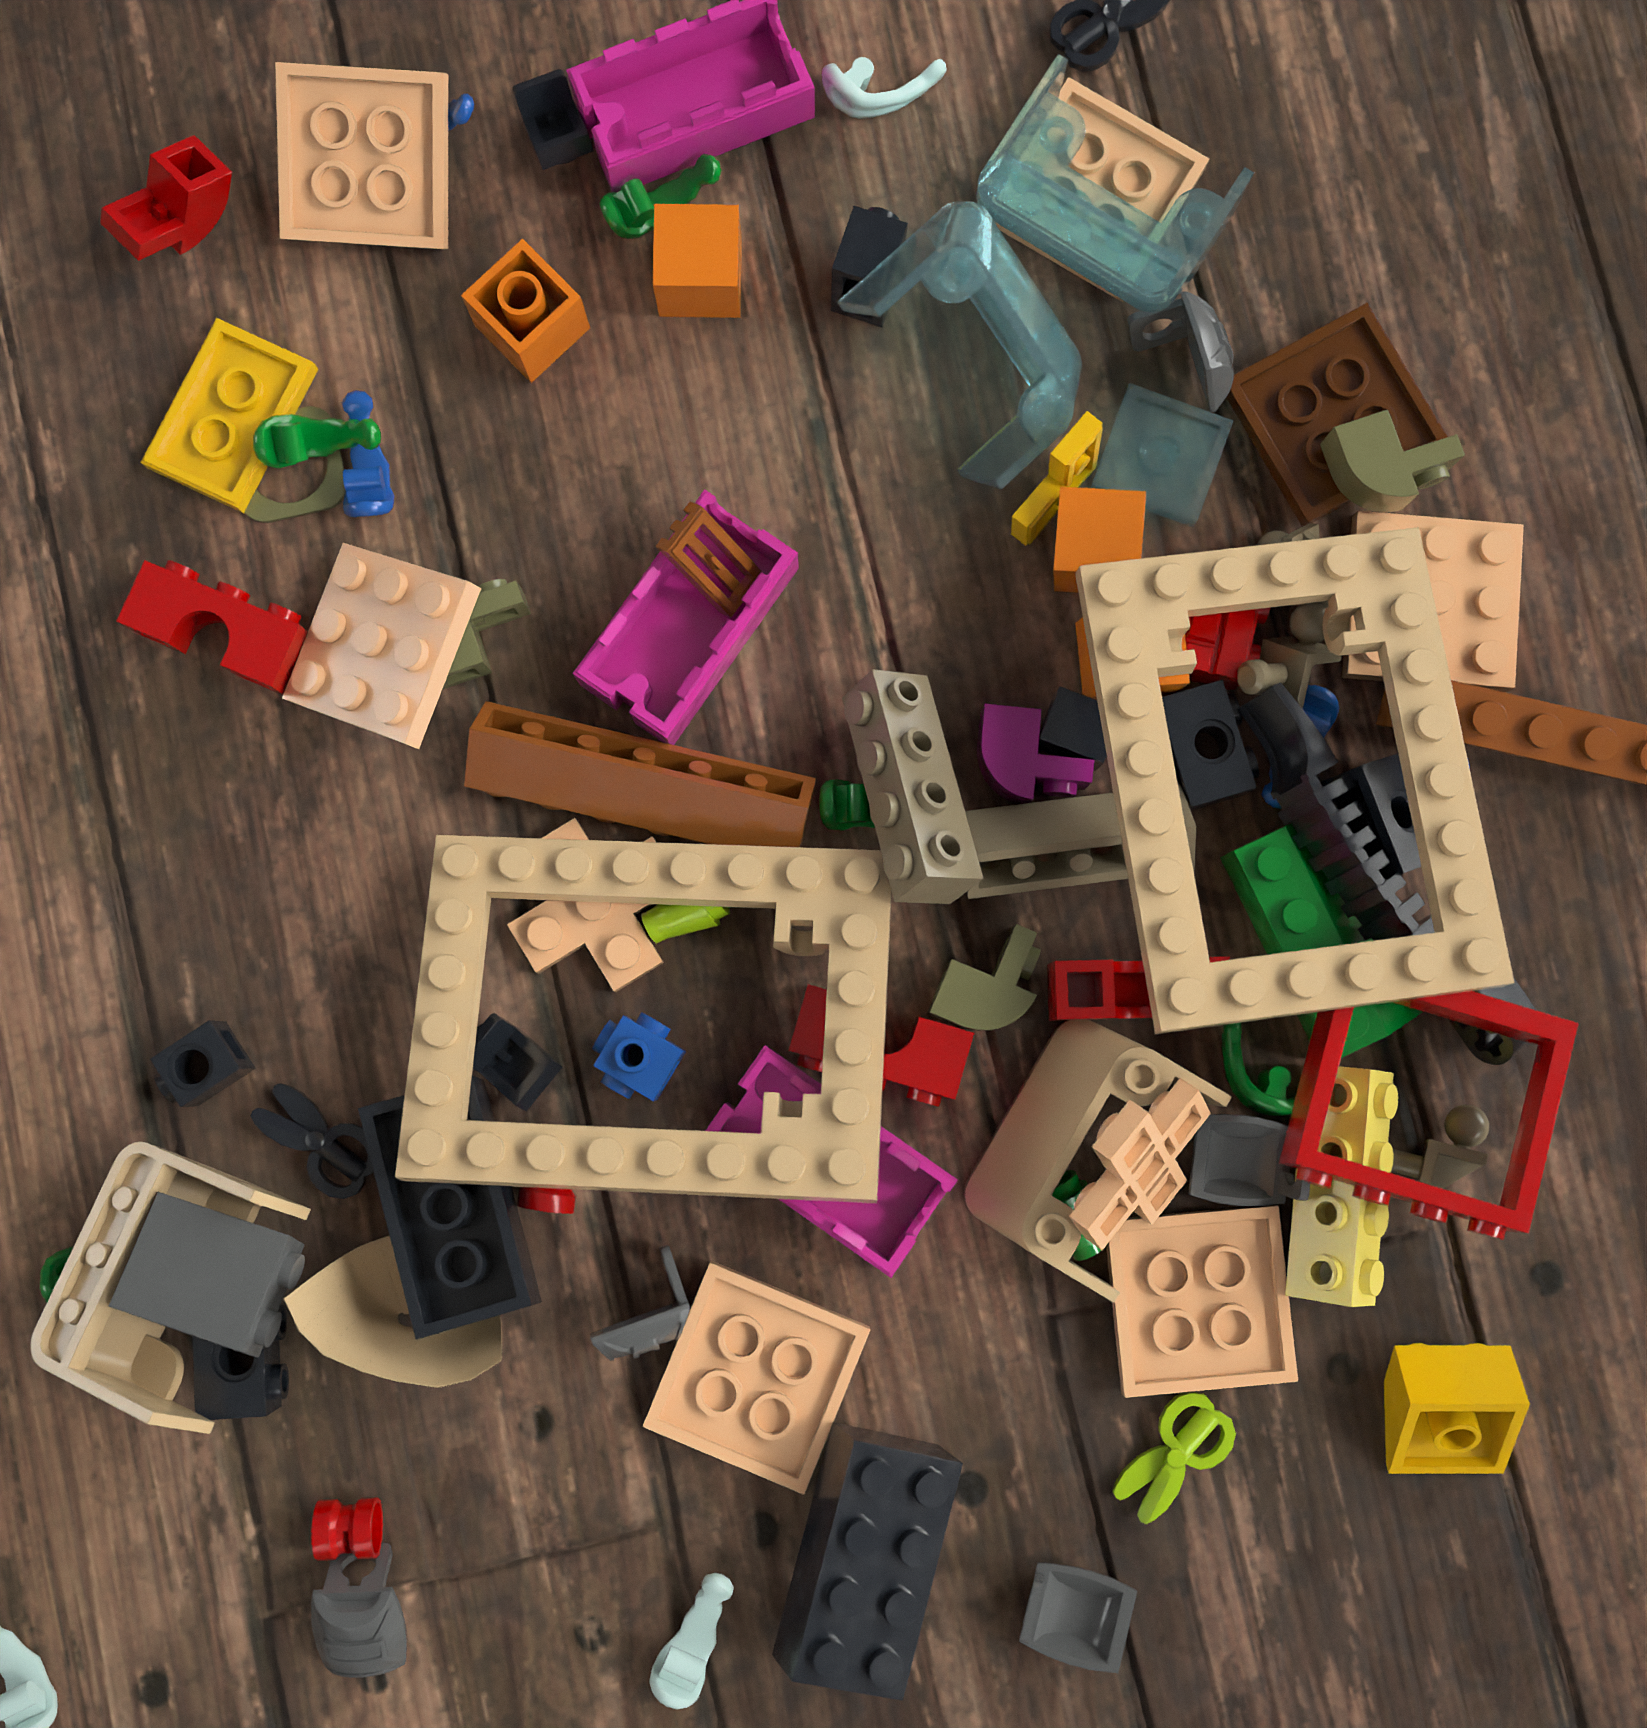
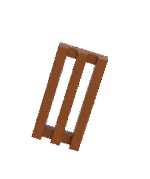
M690 501L683 510L688 515L685 520L681 522L676 519L669 528L674 533L669 540L661 538L655 547L720 613L731 618L744 602L741 599L762 571L701 505ZM699 528L745 576L741 582L694 535ZM685 546L732 593L729 598L682 551Z

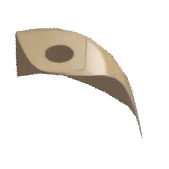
M390 1235L366 1243L343 1255L284 1298L298 1330L324 1356L361 1372L392 1381L438 1388L472 1380L502 1360V1323L500 1315L418 1340L415 1339L412 1326H404L398 1322V1314L402 1312L404 1315L409 1314Z

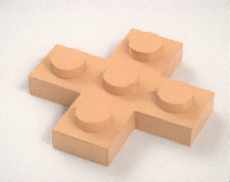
M576 818L542 837V839L589 840ZM652 836V837H650L649 839L645 840L644 842H656V841H655V839H654L653 836ZM546 900L507 924L534 971L538 974L585 945L614 992L619 991L664 963L635 916L653 904Z
M1180 1078L1170 1091L1162 1092L1153 1101L1149 1112L1129 1100L1119 1113L1110 1115L1101 1125L1097 1134V1141L1093 1144L1092 1148L1106 1168V1171L1097 1182L1088 1184L1080 1192L1075 1201L1074 1211L1069 1216L1083 1237L1100 1250L1104 1249L1132 1212L1152 1225L1186 1183L1187 1179L1175 1158L1211 1114L1197 1088Z

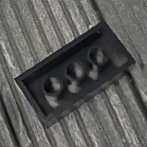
M472 1076L467 1121L495 1122L485 1082L481 1078ZM405 1095L358 1108L415 1339L418 1340L542 1303L512 1186L413 1182L397 1179L395 1174Z
M832 1422L772 1656L792 1682L903 1701L963 1465L960 1460L938 1444Z

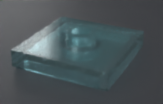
M1129 383L1090 488L1146 491L1145 510L1194 527L1199 518L1233 420Z

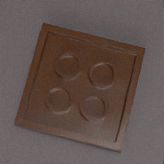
M1368 303L1359 306L1234 374L1231 389L1226 397L1302 527L1351 502L1336 486L1320 446L1334 427L1388 410L1403 451L1448 437Z

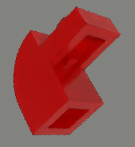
M192 135L150 154L147 186L102 207L100 224L138 261L169 246L179 255H182L201 242L222 216L229 197L232 171L195 135Z

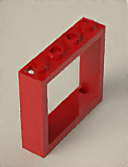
M1474 991L1394 1001V1003L1537 1045L1500 1204L1495 1205L1317 1151L1354 1007L1317 1012L1279 1163L1297 1168L1295 1179L1308 1182L1311 1185L1331 1189L1333 1180L1353 1185L1352 1196L1361 1200L1389 1206L1390 1197L1412 1203L1410 1214L1421 1218L1446 1223L1448 1214L1467 1219L1469 1220L1467 1231L1478 1235H1486L1504 1241L1506 1231L1529 1234L1579 1023Z

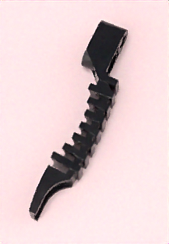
M1281 682L1239 707V712L1262 744L1269 759L1272 771L1271 796L1273 799H1277L1282 808V811L1278 812L1279 817L1284 825L1290 822L1297 832L1293 839L1299 849L1306 846L1313 856L1308 861L1315 873L1322 870L1328 878L1324 885L1331 896L1338 893L1345 903L1340 907L1347 918L1355 916L1361 923L1357 930L1366 941L1372 938L1373 941L1435 933L1431 915L1417 922L1412 917L1415 912L1425 905L1418 892L1402 901L1395 894L1407 884L1400 872L1384 879L1378 871L1390 862L1383 849L1368 856L1362 848L1376 838L1370 826L1368 825L1354 834L1346 823L1365 812L1359 801L1356 800L1338 811L1331 801L1357 786L1350 774L1322 787L1316 775L1339 761L1313 722ZM1515 978L1513 984L1504 987L1474 991L1536 1010ZM1449 1019L1471 1053L1487 1064L1501 1065L1506 1063L1526 1043Z

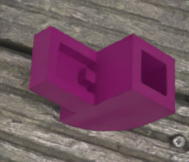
M985 704L980 713L977 759L985 781L999 796L1014 804L1031 803L1034 799L1035 785L1043 786V794L1076 797L1077 789L1085 790L1092 783L1094 760L1038 754L1042 709Z

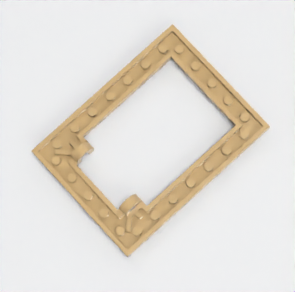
M1419 527L1079 566L1075 576L1155 1034L1497 988L1514 983ZM1328 601V607L1323 616V635L1328 650L1338 656L1378 651L1435 933L1210 963L1158 677L1190 674L1197 665L1195 650L1182 651V637L1190 628L1189 617ZM1352 615L1354 616L1356 626L1355 631L1349 630V621Z
M436 835L395 1177L401 1181L877 1203L892 896L889 880L884 871V860L881 850ZM491 898L775 909L773 948L795 956H818L824 954L825 950H829L821 1094H803V1101H787L781 1099L779 1093L764 1092L761 1134L467 1121ZM792 926L813 927V930L799 931L793 929Z

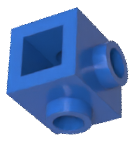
M641 1012L636 1021L623 1015L618 1024L609 1020L599 1034L592 1050L600 1055L593 1066L605 1072L600 1082L618 1094L630 1099L634 1091H637L648 1099L656 1101L684 1057L686 1050L667 1040L666 1037L671 1029L647 1014ZM636 1044L642 1048L644 1053L643 1060L638 1066L632 1065L628 1059L630 1048Z

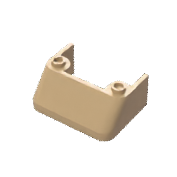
M1067 1020L1061 1023L1052 1033L968 1177L964 1187L966 1206L980 1221L1114 1303L1120 1293L1104 1280L1070 1261L1080 1242L1081 1232L1069 1217L1074 1210L1051 1196L1110 1094L1125 1103L1131 1100L1139 1106H1148L1162 1092L1167 1091L1171 1083L1175 1085L1182 1078L1200 1091L1207 1105L1226 1107L1232 1096L1158 1052L1091 1020Z
M135 1142L125 1147L118 1154L34 1329L31 1339V1354L35 1363L42 1369L146 1424L210 1434L215 1422L173 1401L183 1378L184 1362L181 1353L176 1347L160 1339L166 1326L108 1307L158 1192L251 1223L255 1221L261 1206L304 1220L307 1219L311 1209L248 1181L146 1142Z

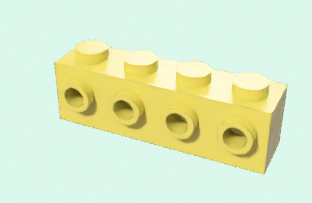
M1339 1066L1317 1151L1391 1173L1393 1149L1391 1144L1388 1143L1390 1119L1394 1117L1398 1107V1091L1393 1084L1394 1073ZM1337 1180L1332 1181L1331 1189L1310 1184L1309 1197L1306 1201L1293 1199L1285 1296L1348 1307L1374 1306L1375 1298L1380 1293L1384 1281V1268L1381 1261H1379L1380 1237L1385 1234L1388 1226V1206L1353 1197L1354 1186Z

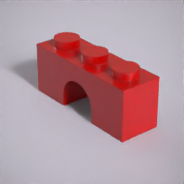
M144 560L116 622L137 635L185 655L194 636L200 629L213 623H224L229 631V644L220 665L240 678L278 694H284L308 633L307 630L299 625L302 618L299 614L271 602L267 610L248 603L251 595L221 581L218 582L216 589L197 582L200 576L199 573L177 562L168 560L163 568Z
M1230 956L1209 957L1210 963L1230 960ZM1113 959L1054 961L1047 964L1049 1021L1152 1018L1143 961H1113Z
M808 984L788 1051L799 1054L798 1066L822 1072L827 989ZM916 1017L911 1036L905 1046L894 1053L884 1054L882 1090H885L887 1080L909 1086L906 1098L937 1107L940 1106L942 1096L955 1100L974 1033L926 1018Z

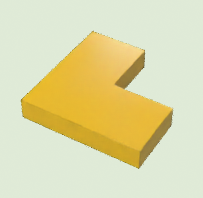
M1088 411L1084 413L1050 453L1048 475L1012 515L1011 535L1025 546L1032 543L1058 512L1060 487L1079 488L1097 466L1103 423Z

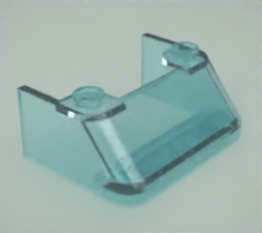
M955 201L942 207L842 297L838 304L845 312L880 317L920 280L929 293L939 301L959 303L968 298L971 299L1029 385L1020 398L1018 414L957 468L963 478L1003 489L1063 434L1070 425L1082 372V359L1071 338L987 210L975 202Z

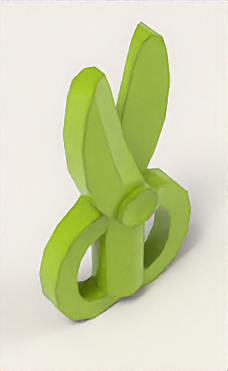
M1184 1392L1176 1395L1165 1405L1159 1417L1158 1425L1159 1434L1165 1445L1150 1448L1139 1454L1122 1470L1115 1481L1112 1492L1117 1499L1123 1500L1153 1480L1137 1513V1517L1142 1523L1148 1524L1156 1520L1169 1508L1182 1486L1186 1471L1185 1463L1199 1470L1213 1468L1222 1462L1233 1448L1236 1432L1232 1419L1220 1410H1215L1213 1403L1203 1393ZM1191 1406L1200 1407L1179 1433L1174 1436L1172 1427L1176 1417L1185 1408ZM1219 1425L1221 1433L1213 1449L1202 1455L1193 1454L1213 1429Z

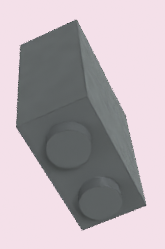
M158 1192L108 1307L259 1358L263 1346L269 1347L279 1331L282 1314L278 1312L286 1290L294 1288L302 1274L305 1256L301 1253L305 1244L290 1235Z

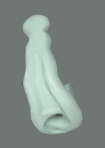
M859 57L853 62L851 69L844 74L834 63L824 66L822 69V82L827 97L837 109L850 117L859 119L872 118L895 112L923 95L943 77L946 72V64L942 59H937L918 77L896 90L872 94L864 91L867 89L874 71L873 63L868 58Z
M712 1573L705 1575L701 1584L702 1589L699 1590L695 1597V1604L686 1613L680 1630L662 1648L653 1664L649 1683L655 1698L666 1707L673 1709L687 1708L693 1705L699 1698L705 1682L706 1664L716 1645V1626L723 1609L721 1602L731 1598L734 1589L730 1579L723 1574Z
M0 1626V1674L5 1679L6 1692L0 1695V1721L5 1722L6 1728H49L56 1718L58 1701L57 1692L48 1678L40 1656L28 1649L13 1632Z

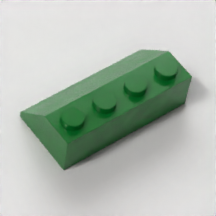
M1292 824L1220 857L1267 955L1373 941L1372 938L1366 941L1357 930L1361 923L1355 916L1347 918L1340 907L1345 903L1340 895L1336 893L1331 896L1324 885L1328 881L1324 872L1320 870L1315 873L1308 861L1313 856L1306 846L1299 849L1293 839L1297 832ZM1394 1002L1354 1007L1341 1058L1389 1036L1423 1012ZM1317 1012L1297 1015L1309 1041L1311 1040Z

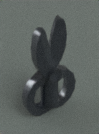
M1092 0L1072 1L1060 8L1053 17L1049 28L1050 42L1058 50L1064 52V58L1069 67L1081 72L1097 70L1107 64L1115 55L1120 39L1119 32L1137 29L1151 22L1165 10L1170 0H1105L1103 7ZM1082 15L1089 18L1065 36L1062 34L1063 26L1070 19ZM1103 35L1106 36L1107 43L1101 50L1091 55L1079 53Z
M283 1083L275 1085L272 1091L276 1099L294 1121L267 1109L257 1108L250 1115L254 1124L267 1137L282 1146L295 1150L311 1151L306 1167L310 1180L318 1190L329 1197L346 1199L359 1194L366 1184V1176L374 1173L363 1127L355 1123H341L329 1129L326 1119L318 1106L303 1092ZM342 1135L357 1139L365 1146L368 1153L367 1162L337 1139ZM323 1159L349 1178L352 1183L345 1186L336 1184L328 1179L321 1167Z

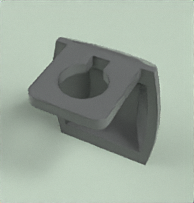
M1184 291L1180 293V299L1129 315L1127 321L1134 351L1139 352L1185 337L1187 338L1210 413L1215 412L1231 389L1234 371L1232 368L1233 351L1228 341L1226 330L1219 321L1214 309L1200 297ZM1170 319L1172 321L1162 331L1156 333L1143 332L1145 326L1155 320Z
M1210 1114L1195 1133L1188 1193L1191 1196L1228 1205L1268 1206L1285 1204L1286 1196L1295 1200L1306 1201L1309 1197L1310 1184L1296 1179L1295 1182L1293 1173H1290V1166L1279 1163L1288 1129L1287 1125L1253 1116Z
M668 1245L659 1247L676 1302L590 1333L592 1344L610 1361H614V1358L633 1354L635 1359L643 1353L660 1350L658 1344L674 1339L676 1341L680 1338L690 1307Z
M382 1543L379 1556L376 1559H369L375 1562L376 1566L369 1575L362 1578L360 1586H350L349 1578L342 1574L344 1568L350 1562L358 1560L352 1553L340 1554L336 1560L330 1561L324 1588L313 1590L311 1601L313 1636L322 1662L332 1674L351 1678L370 1677L391 1672L406 1663L408 1639L404 1614L393 1587H385L392 1559V1549L388 1543Z
M1038 1562L1019 1642L1052 1659L1088 1670L1119 1673L1137 1590L1109 1576L1091 1570L1063 1564Z

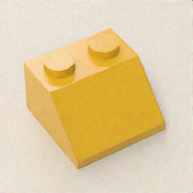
M1423 1343L1394 1345L1384 1379L1385 1446L1388 1474H1504L1530 1406L1511 1346H1486L1480 1343L1467 1345H1427Z

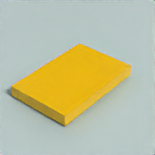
M216 318L140 463L162 476L244 513L268 468L257 458L253 449V435L262 420L271 416L295 414L318 371V367L314 362Z

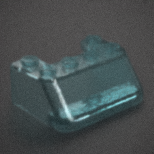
M1058 54L981 171L976 189L977 204L983 214L1133 307L1145 312L1163 310L1178 297L1198 271L1235 213L1254 172L1244 167L1225 198L1202 188L1184 192L1177 198L1162 223L1158 222L1068 167L1082 146L1086 128L1081 114L1074 107L1059 99L1068 59Z

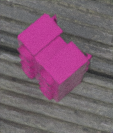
M731 0L708 9L705 16L687 22L686 18L656 29L655 35L636 43L633 38L603 50V55L566 69L574 102L589 137L594 140L599 162L612 192L620 191L623 184L629 180L640 179L644 185L695 165L697 159L702 154L716 157L815 118V87L800 52L796 51V48L792 49L779 17L777 0H743L741 2L739 0Z
M705 489L695 503L701 505L762 571L741 599L744 602L731 618L720 613L659 552L573 672L581 687L616 711L624 702L631 707L629 713L636 725L661 742L672 745L679 739L799 569L798 552L764 529L762 531L760 529L755 531L723 509L718 504L716 497ZM699 528L694 535L741 582L745 576ZM685 546L682 551L729 598L732 593Z
M765 1045L738 1083L747 1090L736 1108L728 1102L724 1103L706 1131L761 1134L764 1092L779 1093L781 1099L787 1101H803V1094H821L822 1084ZM881 1126L877 1203L779 1200L892 1278L915 1244L916 1237L944 1195L951 1191L958 1180Z

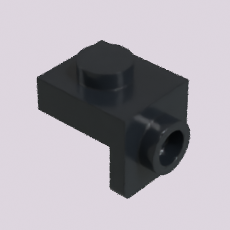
M562 69L554 70L513 86L512 91L542 170L558 164L570 163L577 157L594 152L589 134L575 105L567 78Z
M493 1013L483 1024L477 1027L473 1069L482 1074L515 1106L527 1112L563 1066L520 1028Z

